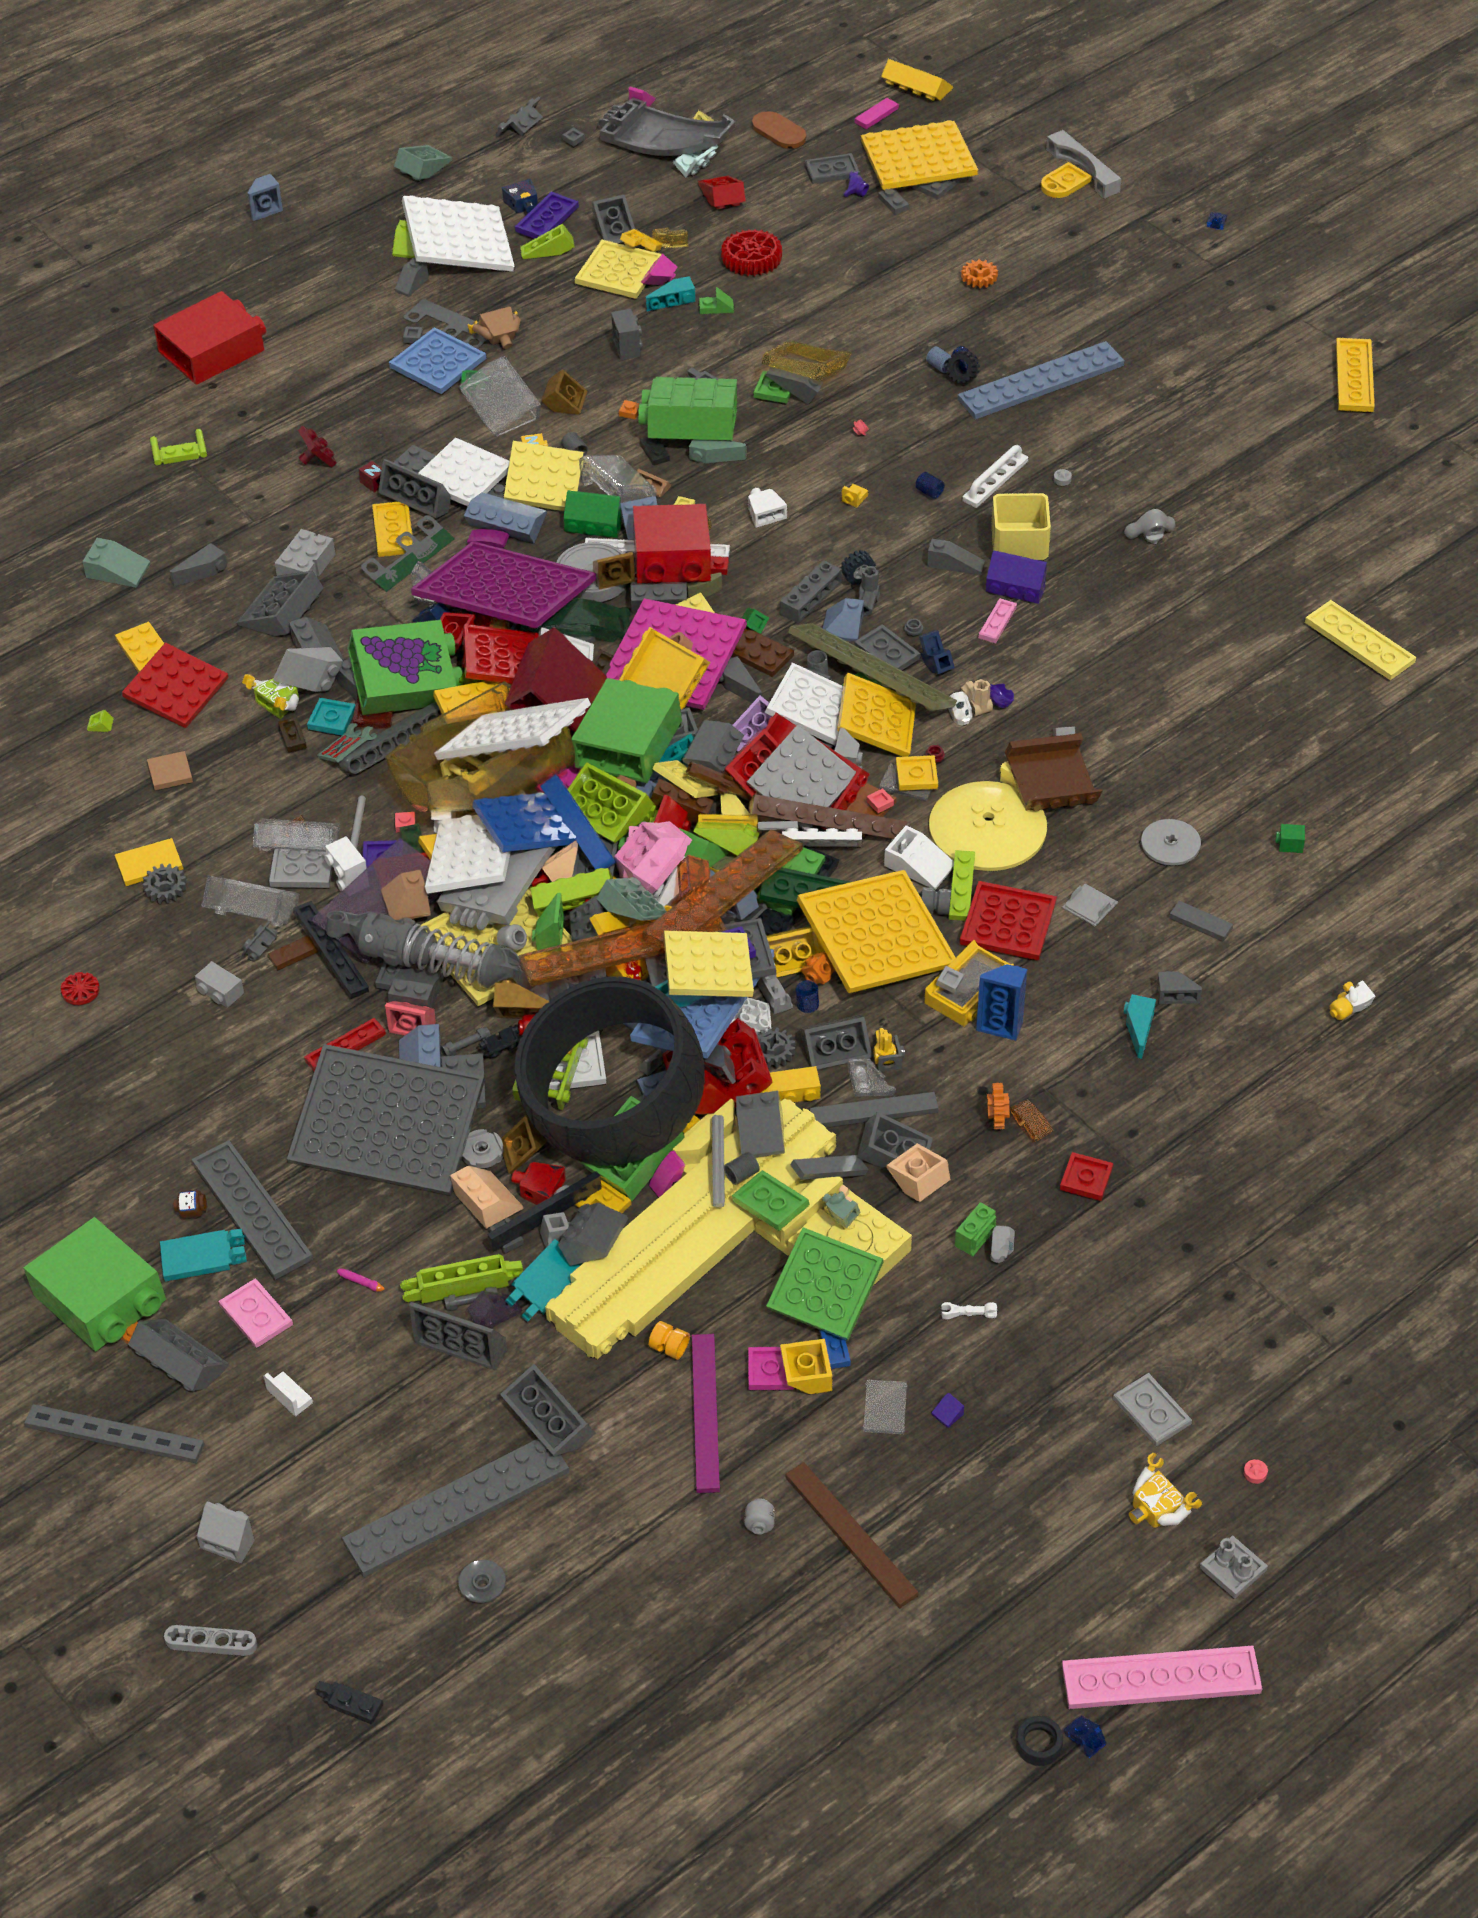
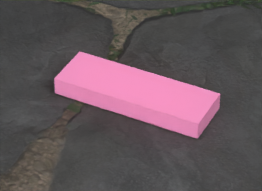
M999 598L979 632V639L997 643L1015 612L1017 603Z

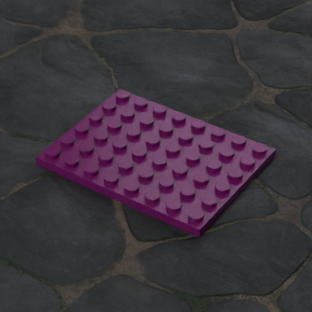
M472 541L412 587L411 593L421 599H429L436 603H444L452 607H459L467 611L496 617L500 620L526 625L530 628H538L597 578L595 572Z

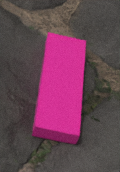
M886 98L856 117L855 123L868 129L899 109V104Z

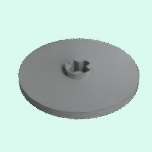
M1163 819L1153 822L1146 827L1142 834L1141 845L1145 854L1152 860L1165 865H1181L1193 860L1198 855L1201 839L1198 832L1191 825L1180 820Z

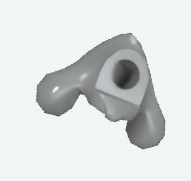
M1152 509L1143 514L1138 521L1129 524L1124 532L1129 539H1134L1143 533L1146 541L1157 544L1163 538L1164 531L1171 532L1174 530L1175 520L1159 509Z

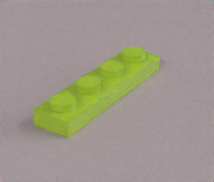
M955 850L949 920L966 921L971 905L975 851Z

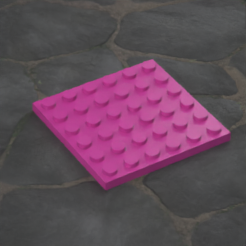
M644 598L610 663L611 667L606 676L610 679H620L623 674V668L630 662L634 649L639 646L642 641V635L649 627L668 638L677 632H681L692 641L691 651L711 662L686 704L689 707L705 710L747 625L746 619Z

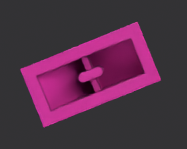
M629 87V100L633 97L645 101L648 107L655 101V97L647 92Z

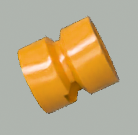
M659 1321L652 1330L648 1345L659 1352L665 1350L666 1355L678 1360L686 1351L690 1334L678 1328L673 1330L672 1325Z

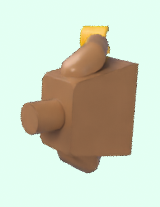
M506 307L480 314L479 324H477V321H474L473 325L467 324L469 333H478L486 340H489L491 344L501 343L503 349H508L512 347L511 340L515 338V333L519 330L521 320L517 316V311L512 314L511 307Z

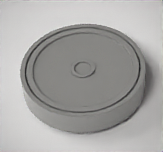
M587 542L567 549L560 555L556 563L593 572V561L624 553L609 544ZM595 580L574 597L573 600L584 603L604 602L622 593L628 583L599 590Z

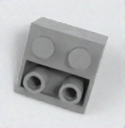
M206 1502L197 1533L200 1548L242 1563L254 1543L249 1517L241 1511L229 1510L220 1503Z

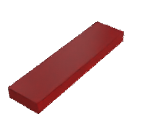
M373 1018L326 1045L358 1051L385 1036L386 1031ZM322 1047L304 1056L305 1062L314 1072Z

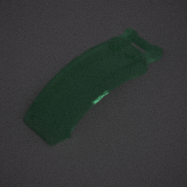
M573 598L538 628H530L522 624H516L517 631L539 634L541 627L549 630L555 627L562 634L588 635L614 642L617 638H624L630 626V610L627 607L618 608L594 600ZM619 618H622L623 629H620Z

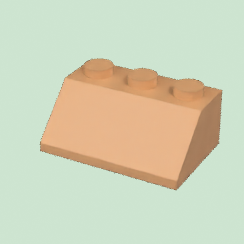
M467 1166L450 1175L455 1195L486 1229L523 1209L522 1204L491 1171Z

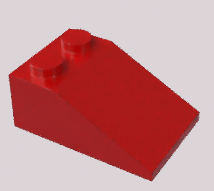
M731 176L698 181V185L707 201L716 209L725 208V205L729 204L731 206L741 205L740 202H746L743 181Z
M764 728L758 731L741 748L724 769L752 797L756 791L747 784V781L780 744Z

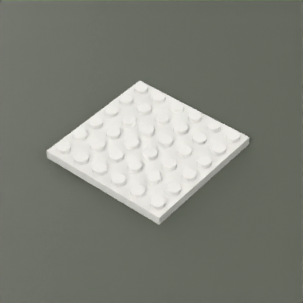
M403 196L402 204L416 261L504 271L514 270V262L499 206Z

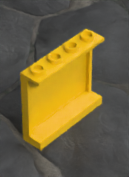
M649 627L642 635V641L639 646L634 649L630 662L623 668V674L619 680H631L639 685L653 688L664 687L679 693L680 709H684L711 662Z

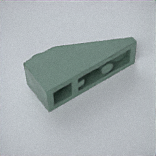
M693 439L689 445L690 460L703 463L745 460L746 444L730 440Z

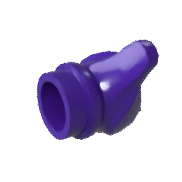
M858 171L850 172L849 187L843 194L845 197L855 193L858 196H864L867 193L869 185L858 175Z

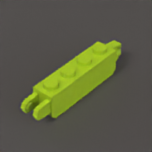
M497 1254L422 1269L416 1273L417 1277L403 1280L400 1286L403 1291H406L402 1295L405 1302L421 1300L423 1304L443 1300L448 1295L455 1294V1297L482 1292L488 1287L509 1286L508 1281L520 1276L523 1272L521 1261H504V1257Z

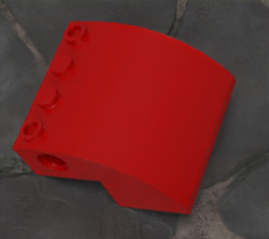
M739 1018L729 1025L717 1043L727 1047L731 1053L730 1058L734 1063L736 1082L730 1084L721 1081L707 1070H704L703 1094L695 1114L715 1113L730 1099L734 1100V1108H736L737 1096L761 1093L773 1083L755 1029ZM667 1050L662 1054L666 1070H668L673 1056L672 1050Z

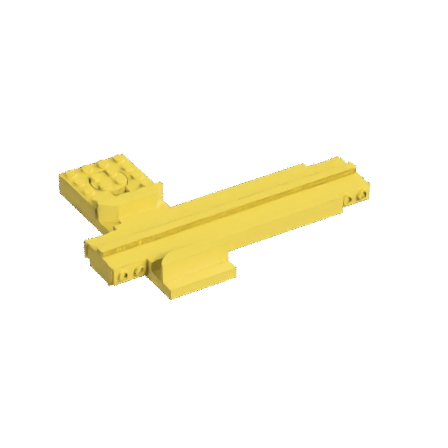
M786 1098L781 1101L785 1153L756 1157V1160L760 1167L759 1172L765 1171L809 1199L810 1205L778 1231L733 1202L732 1195L759 1172L738 1185H734L724 1171L725 1205L722 1208H715L713 1206L712 1117L714 1115H722L724 1117V1165L741 1155L738 1119L735 1116L734 1100L730 1099L715 1113L707 1114L684 1134V1139L673 1148V1151L676 1152L685 1164L682 1178L622 1229L607 1257L584 1262L570 1274L571 1285H567L556 1299L553 1298L547 1303L545 1307L546 1318L549 1322L552 1321L555 1324L558 1332L584 1351L589 1358L595 1357L598 1359L603 1354H607L616 1342L623 1340L628 1332L633 1336L639 1334L753 1231L757 1232L788 1256H790L801 1229L804 1227L881 1257L884 1262L874 1284L911 1251L912 1235L850 1190L847 1196L858 1204L861 1213L847 1229L833 1218L822 1199L827 1193L831 1196L835 1193L838 1194L839 1188L843 1185V1179L841 1177L801 1180L790 1164L793 1159L820 1158L832 1154L836 1148V1134L829 1132L825 1126L816 1121L812 1112L807 1109L802 1111L794 1102Z

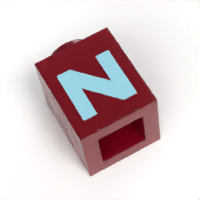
M373 461L359 469L360 483L374 493L378 491L382 468Z

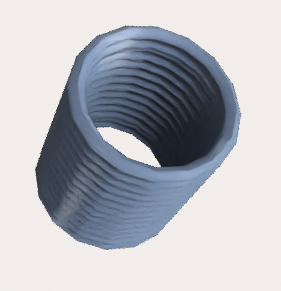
M933 347L928 352L926 361L940 372L946 373L949 369L946 366L951 355L939 347Z

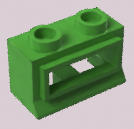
M980 1202L956 1230L955 1247L974 1256L992 1235L993 1228L996 1227V1211Z

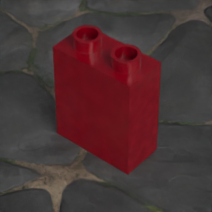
M553 627L528 643L504 704L511 710L588 698L592 705L607 676L589 658L581 653L565 635ZM590 706L585 709L583 715L574 718L572 724L563 727L560 734L549 739L548 744L558 753L572 745L571 739Z

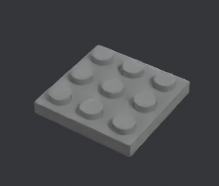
M276 838L269 880L270 887L330 888L333 866H329L325 860V846L335 842V838Z

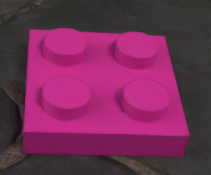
M748 1347L749 1390H794V1387L787 1385L780 1347Z

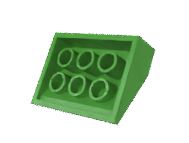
M630 1096L614 1116L633 1108L640 1101ZM681 1132L671 1143L658 1152L628 1164L598 1166L583 1163V1161L578 1162L592 1173L597 1171L604 1182L631 1199L632 1202L652 1178L664 1158L673 1151V1148L685 1136Z

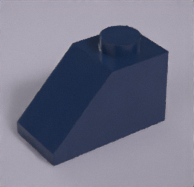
M435 603L423 609L412 621L417 623L440 620L444 612H451L444 603Z

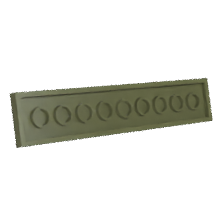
M813 623L790 626L788 633L794 635L796 640L805 641L811 648L822 650L827 656L838 659L839 663L850 665L852 670L863 672L867 678L881 682L882 686L896 690L897 694L909 697L912 702L924 705L925 709L929 711L946 710L956 705V699Z

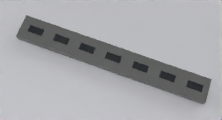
M35 1404L32 1405L25 1420V1426L28 1428L196 1464L205 1445L204 1440Z

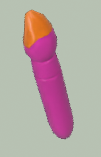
M347 1269L337 1270L341 1277L369 1287L373 1291L381 1292L384 1290V1287L375 1280H370Z

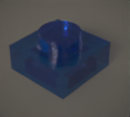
M1211 212L1207 221V227L1223 230L1227 215Z

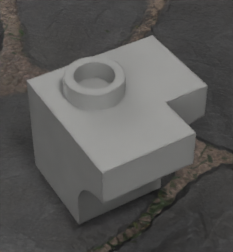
M564 1212L543 1215L540 1234L545 1247L554 1239L560 1243L563 1234L570 1226L571 1222L567 1221Z

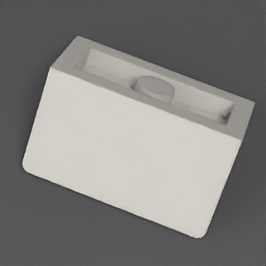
M281 1372L275 1378L268 1373L264 1375L266 1389L295 1417L313 1403L312 1398L284 1372Z

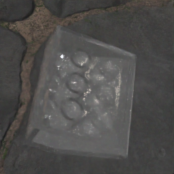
M505 356L489 362L459 385L461 392L494 437L540 418L541 404Z

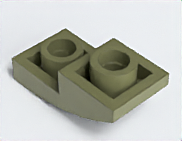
M711 574V581L687 583V598L700 592L705 598L721 590L722 574Z

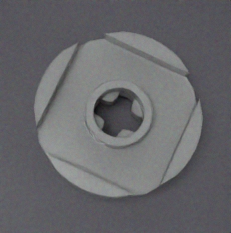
M484 1129L470 1132L462 1156L463 1161L469 1166L480 1169L488 1168L501 1162L503 1158V1143L500 1136L494 1132L493 1134L487 1133V1130ZM481 1146L484 1149L487 1148L485 1151H479V1147Z

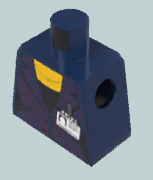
M531 179L502 187L503 202L516 213L525 211L529 213L538 205L537 193Z

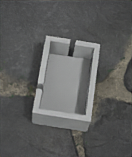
M301 529L275 562L277 576L313 570L316 576H320L335 556L333 538L320 534L316 536V533Z

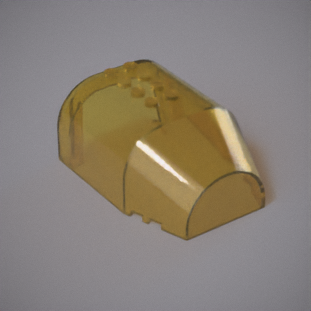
M504 681L425 723L420 727V734L409 736L410 742L405 746L400 744L385 758L399 790L418 811L476 812L472 807L473 800L517 796L542 784L555 774L558 775L571 768L575 762V752L568 726L561 729L562 732L551 737L549 743L544 746L534 745L528 749L521 747L514 751L508 749L495 757L481 753L474 756L484 762L478 764V768L466 762L460 767L463 769L460 770V776L455 773L450 776H443L440 763L444 759L437 760L434 754L437 750L480 716L511 710L504 704L511 685Z

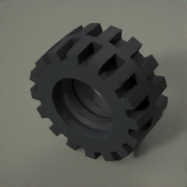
M960 351L952 354L946 366L949 367L947 373L950 372L949 377H953V381H957V383H966L974 380L980 372L978 370L980 364L977 363L979 359H975L976 355L970 351ZM961 360H964L968 365L966 374H963L959 369V362Z

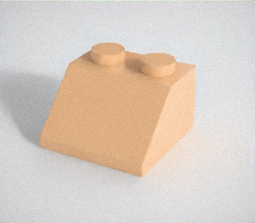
M918 1143L887 1164V1169L903 1192L919 1202L950 1181L948 1161Z

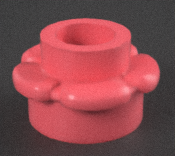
M861 419L854 422V431L859 436L861 434L865 436L869 430L867 425Z

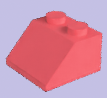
M398 1001L388 1002L385 1005L389 1033L405 1036L419 1025H432L436 1023L433 1008Z

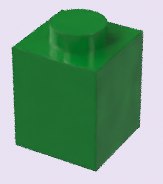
M1281 824L1280 832H1276L1275 843L1279 844V852L1303 853L1305 825Z

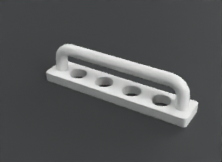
M1014 445L973 482L970 490L963 495V502L977 508L1028 462V456L1022 454V448L1019 445ZM1012 463L1015 466H1008L1007 464ZM997 473H1004L1005 475L1000 476ZM987 482H993L994 484H993V485H988V484H986V483H987Z

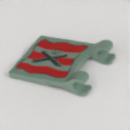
M351 723L345 734L317 756L320 759L338 763L366 740L375 739L377 734L372 733L369 735L370 730L373 729L370 726L365 727L362 734L361 730L354 732L357 724Z

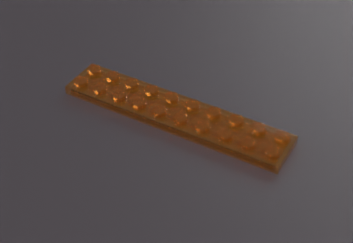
M772 829L644 929L642 931L643 938L665 948L664 931H703L803 850V844Z
M710 907L519 955V962L532 987L665 953L664 931L723 932L727 929L715 907Z

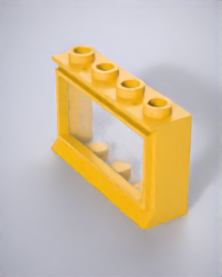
M973 940L948 965V967L964 974V978L955 994L936 985L941 975L940 973L925 988V1004L965 1027L977 1017L980 975L1009 963L981 948Z

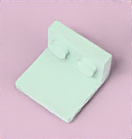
M715 145L705 152L701 150L683 154L673 164L685 177H688L690 174L693 176L700 170V167L705 168L711 162L710 159L716 155L715 151L719 146Z

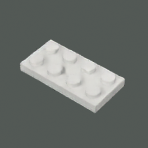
M788 828L786 831H782V846H787L791 842L799 846L806 845L812 847H861L862 832H858V829H846V832H838V829L833 828L826 829V832H818V829L809 828L805 832L798 831L796 828Z

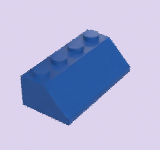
M1006 964L980 975L976 1031L1017 1040L1023 1024L1027 969Z

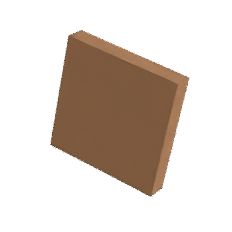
M185 751L147 759L155 790L193 782Z

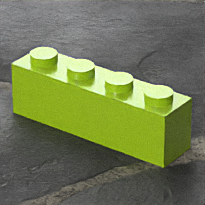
M598 868L594 872L579 873L574 877L559 878L555 882L537 884L535 887L530 888L534 910L540 917L557 893L562 895L563 911L577 908L584 903L585 899H592L598 896L606 880L613 879V876L608 868Z

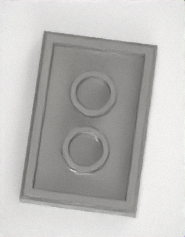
M1149 1373L1113 1395V1400L1155 1446H1158L1192 1423V1419Z

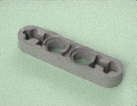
M173 1625L166 1629L164 1633L166 1645L172 1650L248 1656L257 1649L256 1637L250 1631ZM175 1634H179L180 1637H177L176 1641H172ZM197 1635L206 1637L203 1643L195 1644L192 1642L193 1638ZM221 1637L229 1639L228 1643L224 1646L216 1644V1641ZM246 1640H249L250 1643H247L246 1647H243L242 1644H244Z

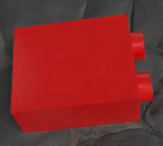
M222 291L153 325L158 352L195 385L264 351L262 336L266 334V327L261 318L257 315L254 317L249 315L240 300L236 299L233 301Z
M706 504L633 506V538L637 583L711 581V546Z

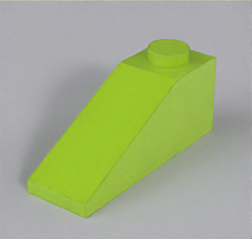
M561 224L521 246L522 258L555 256L568 252L574 248L573 236Z

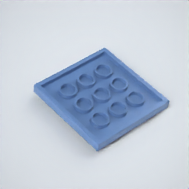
M434 327L389 362V367L442 394L461 379L462 371L473 370L486 359V353Z

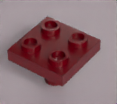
M302 426L298 429L308 447L298 456L302 463L307 465L315 456L330 467L337 463L333 457L335 455L334 452L327 447L329 444L323 437L319 438L311 428L308 430Z

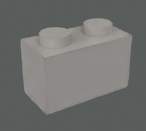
M212 961L195 975L197 990L201 994L211 997L215 1003L222 1004L226 1008L244 994L242 980Z

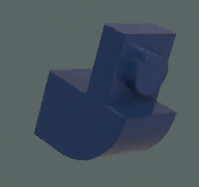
M938 630L919 636L923 649L921 656L931 672L940 674L955 668L951 652L943 648Z

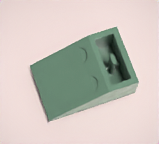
M635 877L607 879L596 898L608 912L641 921L671 917L665 910V907L658 903L652 893L647 891Z

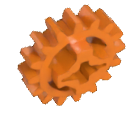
M980 259L977 262L971 260V263L967 262L966 266L962 267L961 278H963V282H967V285L972 284V287L978 286L981 288L982 286L988 287V284L993 285L997 281V266H993L992 262L987 263V260L981 261Z
M992 1083V1094H987L988 1119H993L994 1129H1004L1005 1118H1010L1008 1093H1003L1002 1083Z

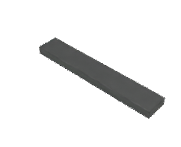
M935 1092L813 1107L810 1108V1112L814 1114L815 1120L823 1126L833 1127L867 1122L876 1112L894 1119L938 1113L939 1108Z

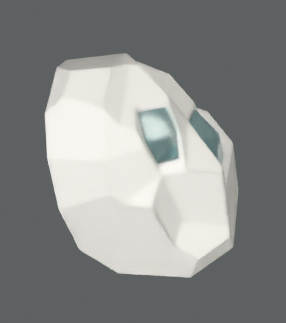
M964 692L953 693L950 697L956 699L957 702L955 707L949 708L951 717L958 725H968L972 719V708L968 696Z

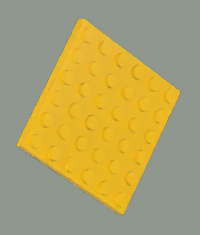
M948 120L942 123H930L923 126L916 125L910 128H898L897 130H884L878 133L861 135V142L883 190L978 175V168L955 121Z
M905 870L808 892L797 897L798 904L848 993L944 970L945 966H948L956 958Z

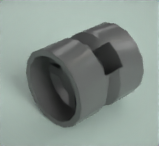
M923 887L922 901L930 914L936 911L940 915H949L951 889H939L936 892L934 888Z

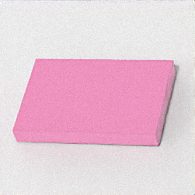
M256 1278L219 1301L220 1307L255 1348L293 1325L291 1318Z

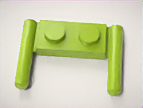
M197 429L195 431L198 444L196 442L162 447L161 450H159L157 438L152 436L150 442L155 465H160L162 462L169 464L198 459L199 456L202 458L206 457L207 451L202 430Z

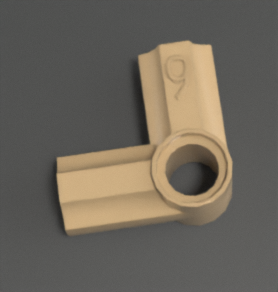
M982 679L976 680L975 683L969 681L961 687V692L968 696L972 708V716L975 717L993 710L988 681Z

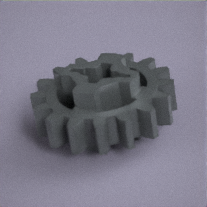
M160 864L158 869L153 866V872L147 871L148 877H143V888L146 896H150L151 901L158 899L160 904L163 900H166V903H169L170 899L176 901V896H183L182 890L187 889L184 871H179L178 866L172 868L171 864H168L167 867Z
M770 1027L768 1032L760 1030V1035H757L768 1068L771 1065L778 1068L780 1063L785 1066L786 1060L792 1061V1055H795V1041L792 1034L787 1035L786 1030L779 1032L778 1027L775 1031H772Z

